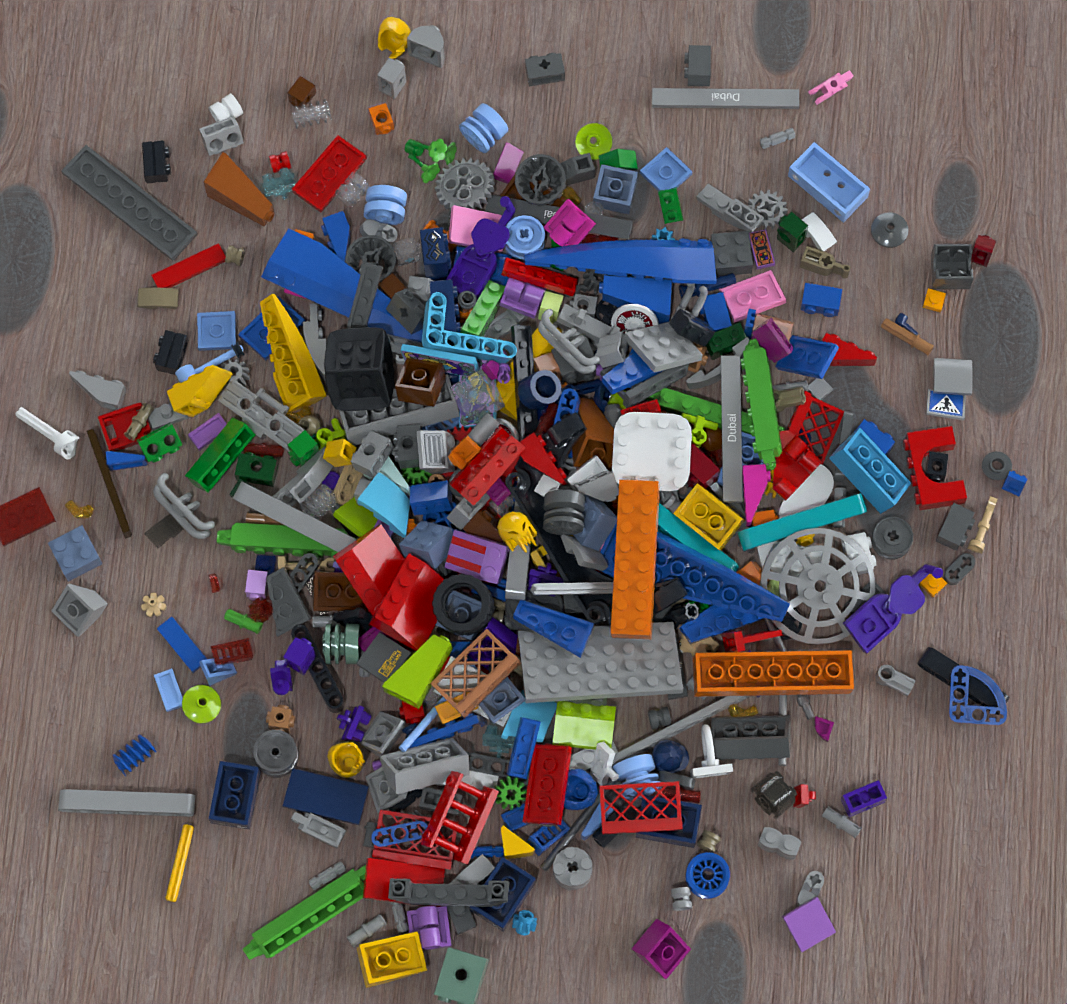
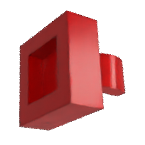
M800 784L793 788L794 808L804 807L809 802H812V800H816V792L808 791V785Z

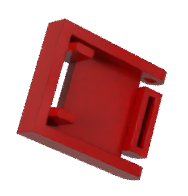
M136 403L98 416L109 451L116 452L137 445V439L151 432L147 420L146 426L140 430L134 441L124 436V433L132 423L133 416H136L139 412H136V410L141 409L142 403ZM113 424L117 437L109 439L106 426Z

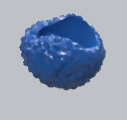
M583 769L569 770L564 808L568 810L588 808L595 803L598 796L596 781Z

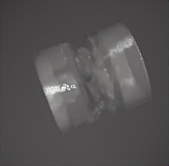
M351 172L345 179L346 184H341L335 191L337 197L352 208L359 202L360 196H364L370 187L368 182L355 172Z

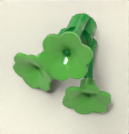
M409 139L405 144L404 150L409 154L408 158L415 161L423 171L421 175L422 181L428 183L433 181L440 172L439 165L437 163L429 166L424 165L416 156H421L424 149H427L429 151L428 155L432 157L433 162H438L445 158L448 165L454 161L457 147L455 142H451L447 147L442 139L432 141L430 146Z

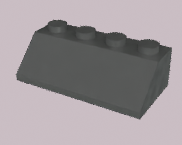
M790 715L712 718L711 733L715 759L790 758Z

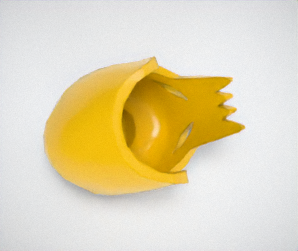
M387 17L380 24L378 48L381 51L385 49L391 51L392 54L388 58L396 59L408 48L407 37L411 33L409 26L403 20L395 17Z
M512 511L501 517L497 527L498 533L512 552L519 545L527 553L525 545L528 546L527 542L529 544L532 542L537 546L533 538L537 536V531L527 516L521 512Z
M351 742L338 743L331 746L327 755L331 769L339 776L345 778L357 775L362 770L364 762H366L358 745Z

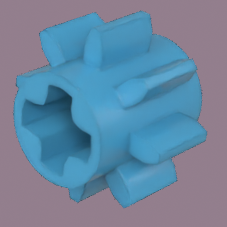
M666 227L661 230L656 229V235H652L651 240H660V238H662L661 240L675 239L671 238L673 231H667Z
M522 910L519 912V915L514 914L512 928H516L515 931L520 935H529L530 931L535 932L537 918H533L532 912Z

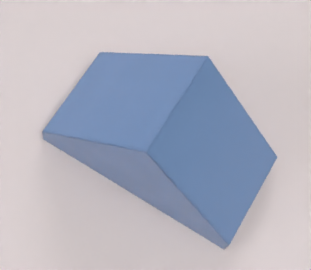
M230 656L206 659L199 662L209 686L237 673Z

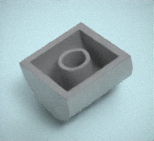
M434 25L420 26L411 31L407 37L408 55L442 68L445 54L444 41L439 28Z

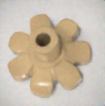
M151 593L150 598L144 596L143 601L145 604H142L141 608L143 611H147L146 615L152 617L153 613L155 616H160V610H166V604L163 603L165 599L162 595L157 598L156 593Z

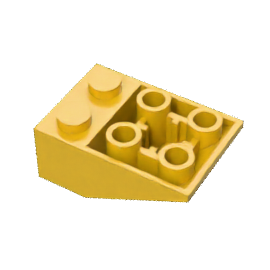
M210 365L205 367L201 373L189 376L188 380L174 384L167 391L174 412L194 417L207 410L233 375L232 372Z

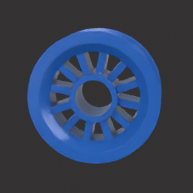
M707 852L695 856L688 864L686 870L687 886L693 894L700 898L711 899L721 895L727 888L730 880L728 864L721 856ZM703 872H711L713 878L711 880L704 879L702 876Z

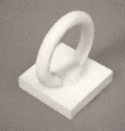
M704 724L701 728L705 761H701L702 767L693 768L690 771L691 778L731 774L733 772L732 764L720 765L719 759H715L711 729L709 725Z

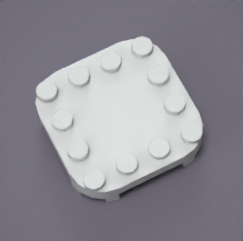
M629 412L620 416L614 429L612 472L617 484H619V480L659 481L660 491L674 492L682 488L688 481L690 474L692 432L688 420L680 415L667 413Z

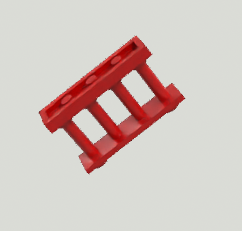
M500 426L481 447V450L449 484L474 506L521 454L525 447Z
M451 771V774L446 779L445 788L429 825L422 834L420 844L432 848L434 844L454 852L453 860L468 865L499 791L486 786L479 790L461 781L464 774ZM458 788L478 797L474 808L454 800ZM450 807L470 816L466 827L445 818ZM442 825L462 834L458 845L438 837Z

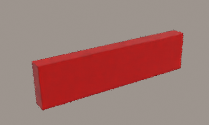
M218 243L151 276L157 288H171L224 263L226 256Z
M507 257L504 260L501 275L572 297L574 296L577 284L576 278L537 266L525 265L524 262Z

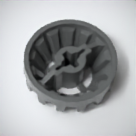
M537 154L528 157L519 165L515 175V185L521 197L529 204L538 206L551 205L557 198H561L563 190L566 189V174L561 164L555 158L549 155ZM549 172L554 176L555 184L551 183L548 177ZM542 178H544L545 182H541V184H539L538 180L540 181ZM530 182L535 186L534 192L530 188ZM550 186L554 187L550 193L543 195V192Z
M375 235L360 237L349 246L346 252V263L360 275L364 262L380 266V261L383 259L385 266L379 283L396 270L395 250L382 237ZM360 260H362L363 263L360 265V269H359V262H360Z

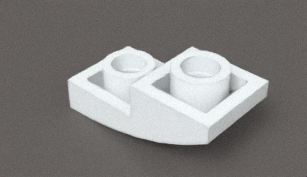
M814 212L801 219L809 225L806 237L812 238L818 250L825 251L837 243L830 230Z

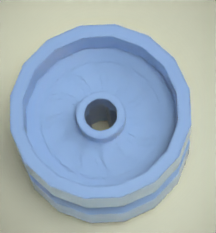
M374 185L369 187L366 191L367 203L364 206V217L367 220L372 219L378 223L388 225L402 223L405 217V209L403 207L406 206L407 193L398 187L390 185Z
M522 215L508 222L506 227L510 232V237L504 247L506 253L512 255V259L524 262V255L544 250L545 231L539 220L532 216Z

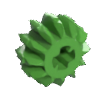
M420 467L401 469L403 472L401 474L407 484L412 482V485L423 484L422 482L428 483V478L433 475L421 470Z
M510 776L506 777V782L503 779H499L502 785L494 786L499 791L495 802L497 804L502 803L501 807L503 809L508 804L510 810H513V804L520 807L521 805L518 801L526 800L522 796L527 793L526 789H522L524 783H518L517 777L513 778L512 782ZM509 789H510V790L512 791V793H513V795H512L511 797H510V796L508 795V793L506 792V791L509 790Z

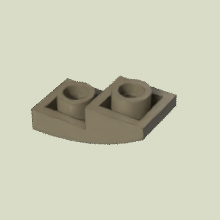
M139 288L137 307L177 309L178 289Z

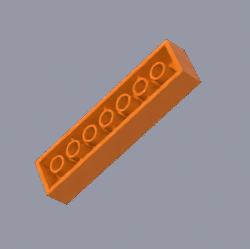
M619 480L611 617L612 638L652 640L660 495L659 481Z
M852 650L695 653L692 658L694 697L850 694L854 690Z

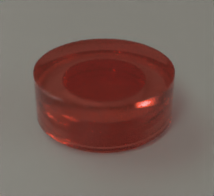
M215 573L209 574L208 579L211 592L217 593L220 591L217 575Z

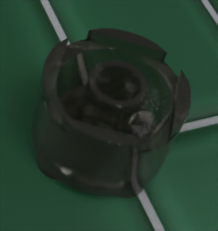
M778 771L768 773L751 788V793L755 792L756 794L754 799L768 815L773 813L775 815L773 818L775 819L796 802L795 796H797L796 790L783 781L784 778Z

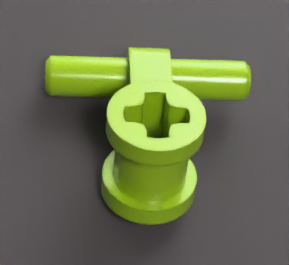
M686 413L681 414L689 423L694 424L691 431V444L696 445L698 448L707 439L703 427L717 430L718 423L705 420V417L699 415L692 416Z
M337 418L331 420L334 428L333 432L327 428L318 430L314 440L318 444L319 451L324 446L326 447L328 441L347 440L345 431L341 428Z

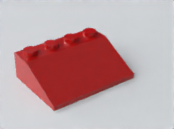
M382 524L332 556L372 616H374L404 560Z
M408 554L402 561L369 625L417 651L428 640L437 622L433 612L432 601L434 592L444 579L428 564Z

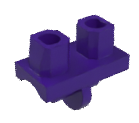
M547 562L546 567L538 566L537 570L530 569L527 579L528 590H531L534 583H563L564 580L556 576L557 571L551 569V563Z
M276 660L275 668H270L273 692L277 695H285L289 691H293L290 667H287L285 660Z
M360 705L354 707L352 714L349 710H346L344 715L338 714L336 719L341 722L339 728L342 730L345 728L342 740L362 741L364 732L356 729L358 723L367 726L372 717L364 711V707Z

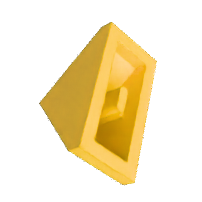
M505 826L501 827L505 859L534 855L535 849Z

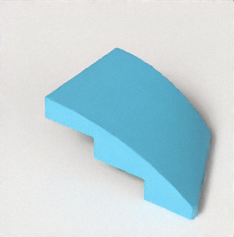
M378 472L357 499V503L374 512L373 517L389 525V530L405 538L410 499L394 482Z
M522 690L521 694L525 698L524 690ZM554 701L523 702L512 710L501 738L507 739L508 736L516 737L520 717L541 722L536 742H543L548 733L552 718L556 713L557 703Z

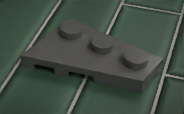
M285 567L266 576L277 637L292 630L294 626L301 625L312 619Z

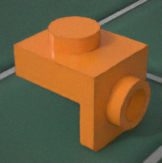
M467 435L452 449L448 458L454 466L462 470L481 448Z

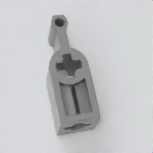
M482 854L449 884L481 885L489 878L495 867Z

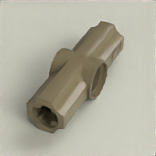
M802 387L783 391L773 389L774 400H777L775 402L776 412H782L787 407L802 405L806 402ZM746 400V406H747V409H748V408H751V405H750V403H747V400Z

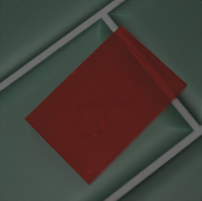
M40 487L0 505V540L3 546L56 522Z

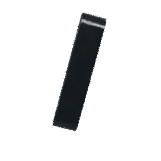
M300 624L294 626L291 630L292 639H295L298 632H304V638L312 643L311 646L314 647L316 657L308 671L327 708L332 713L341 712L344 708L343 697L306 626ZM316 665L323 667L322 671L318 673L314 672L313 668ZM324 682L332 684L329 689H323L321 686ZM333 699L340 700L337 706L330 705V702Z
M927 647L917 663L920 668L950 687L952 670L959 665L931 647ZM960 668L958 672H955V675L958 676V683L954 681V686H966V682L962 683V677L966 676V673ZM969 675L968 698L980 706L998 707L996 698L990 688L978 678ZM955 689L956 691L960 692L965 696V691L963 689ZM1002 692L1007 703L1009 696ZM997 710L995 714L999 715L1000 711Z

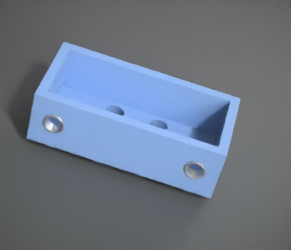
M815 142L789 167L788 177L843 223L869 196L870 188ZM824 173H829L830 176L827 177ZM842 184L844 188H839L838 185Z

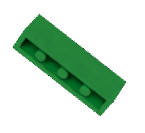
M231 418L186 473V478L195 487L209 493L256 434L244 422Z

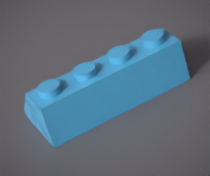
M858 428L829 458L880 514L893 507L911 484L861 428Z

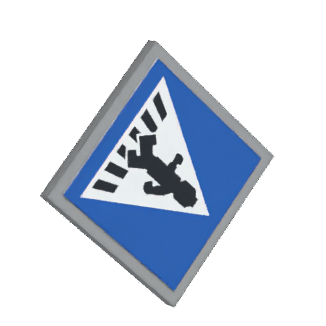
M928 389L926 415L964 420L966 395L933 393L932 389Z

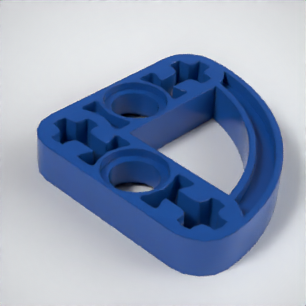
M965 665L954 667L951 673L949 715L951 720L958 723L1003 724L1007 719V706L1004 695L997 683L989 675L974 667ZM960 668L966 673V676L962 677V683L966 682V686H954V681L958 683V676L955 675V672H958ZM969 675L978 678L990 688L996 698L998 707L968 705ZM955 689H963L965 697L963 699L955 698ZM953 701L957 703L965 702V706L960 705V711L964 712L960 719L953 715V711L957 710V705H953ZM981 709L984 713L983 719L975 720L972 715L973 711ZM986 709L991 710L989 714H995L999 710L1000 714L1004 715V718L996 721L995 717H989L990 721H986Z

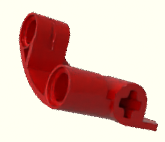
M790 430L779 431L782 453L780 456L775 457L776 467L773 472V490L785 501L823 462L808 448L803 440L795 436Z

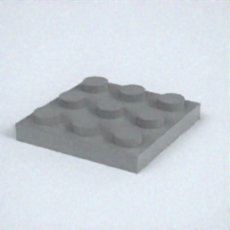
M669 322L625 332L624 335L626 342L653 372L702 360L703 354L690 340L678 335Z

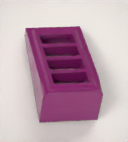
M500 477L486 492L497 506L511 494Z

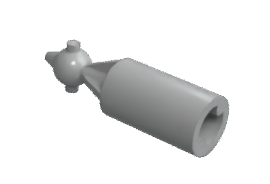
M486 413L468 436L481 447L500 423L489 413Z

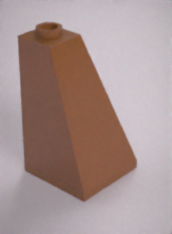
M222 152L204 180L207 197L265 227L267 222H271L274 217L273 205L232 159Z
M580 398L578 415L586 426L587 431L572 448L573 465L581 467L596 455L606 469L611 471L614 429L593 400Z

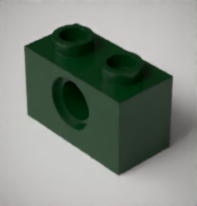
M790 212L788 216L784 215L778 222L777 240L794 253L806 240L809 225L793 212Z
M737 323L715 332L705 347H707L711 360H715L732 353V347L747 338L741 324Z
M245 452V454L239 453L234 474L236 481L274 487L278 463L272 456L258 457L250 452ZM256 465L262 467L259 471L252 470Z

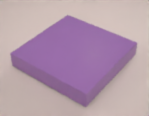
M814 897L782 916L801 952L836 933L818 897Z

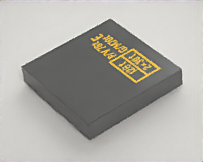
M379 632L356 664L380 681L385 682L412 654Z

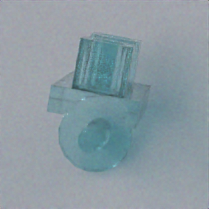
M286 167L280 169L279 178L273 179L272 174L263 175L262 186L265 196L274 195V197L281 195L283 200L287 199L285 193L291 192V188L296 184L294 173H291Z
M488 725L482 737V746H490L489 752H497V758H501V753H509V748H513L515 737L508 736L507 739L501 738L502 735H497V726Z

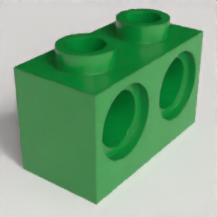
M170 422L136 440L146 460L153 463L163 458L162 455L168 452L169 454L175 453L180 449L179 446L183 445ZM167 435L173 436V442L170 444L164 443V438ZM150 444H156L157 448L153 453L147 452V447Z
M305 430L287 444L289 459L295 467L303 466L319 452L318 444Z

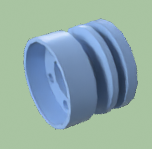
M482 103L473 111V117H467L459 125V129L472 146L482 153H487L490 147L495 145L494 139L500 140L508 132V127L493 108Z
M651 754L634 756L612 767L619 775L617 781H625L622 784L660 782L656 781L659 778L658 774H648L655 769ZM647 787L642 794L651 795L656 791L652 787ZM629 788L622 795L627 800H633L638 793Z

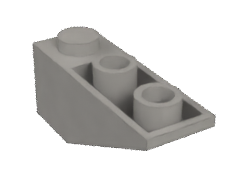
M76 370V372L69 371L71 379L101 407L111 410L121 409L126 394V388L122 382L118 380L108 381L99 375L92 377L79 370Z

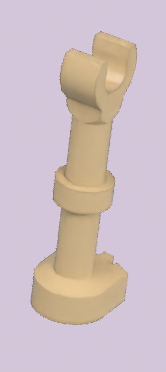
M990 496L982 521L978 523L979 529L976 538L970 540L967 549L982 554L985 547L982 541L990 527L989 521L997 502L996 498Z
M278 556V570L283 567L286 570H294L299 563H286V556ZM327 558L321 561L317 570L334 572V568L327 567L328 563L334 562V558ZM309 562L306 567L301 566L300 568L306 570L310 565H314L315 563Z

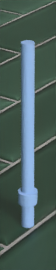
M469 665V666H471V667L477 669V667H476L475 665ZM442 697L436 703V705L441 704L447 700L444 697ZM435 707L430 710L399 746L402 752H405L436 717L438 713Z

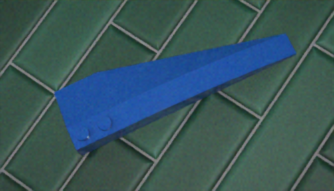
M288 228L270 257L261 277L349 318L360 274L322 243ZM377 288L367 327L381 328L389 335L422 343L423 329L410 334L386 310L391 299ZM428 336L429 340H430L431 342L435 343L434 338L431 337V336Z
M685 238L680 240L604 241L561 246L524 255L525 265L551 267V264L559 269L567 270L569 267L578 268V271L586 272V269H594L595 273L623 277L631 274L639 279L652 276L656 281H663V278L672 279V283L716 284L717 282L714 248L712 242L706 239H699L698 241H690Z
M617 523L600 551L608 565V568L601 572L614 578ZM659 531L657 532L655 584L678 578L688 593L683 599L712 604L746 614L750 613L780 622L783 621L790 603L700 552Z

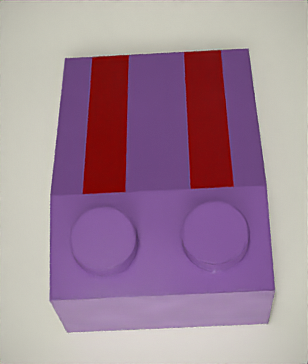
M454 530L444 568L465 575H472L479 580L499 584L501 583L510 548L501 542Z

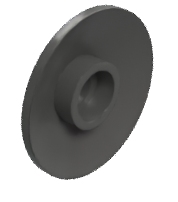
M887 212L880 214L874 219L871 226L872 237L883 247H897L908 236L907 222L896 213ZM891 225L894 227V229L890 230L887 228V226Z

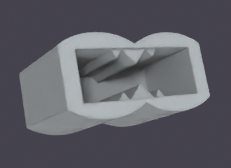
M623 331L600 338L597 344V353H595V356L600 358L598 364L605 368L625 361L628 343L624 339Z
M770 827L763 829L758 842V846L762 850L771 853L776 852L782 858L789 860L796 858L801 845V841L797 837L787 834L782 835L781 832Z

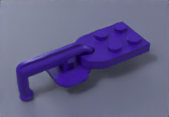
M503 196L500 199V205L505 207L506 210L498 223L486 218L477 222L471 232L474 244L463 250L446 280H452L453 286H457L458 294L463 291H470L478 300L497 266V257L494 252L503 249L510 237V232L506 226L516 211L509 197Z
M926 564L913 576H900L891 584L890 595H874L843 623L864 653L867 654L897 627L902 614H914L923 606L925 596L918 584L929 574H932L936 579L943 576L941 568Z

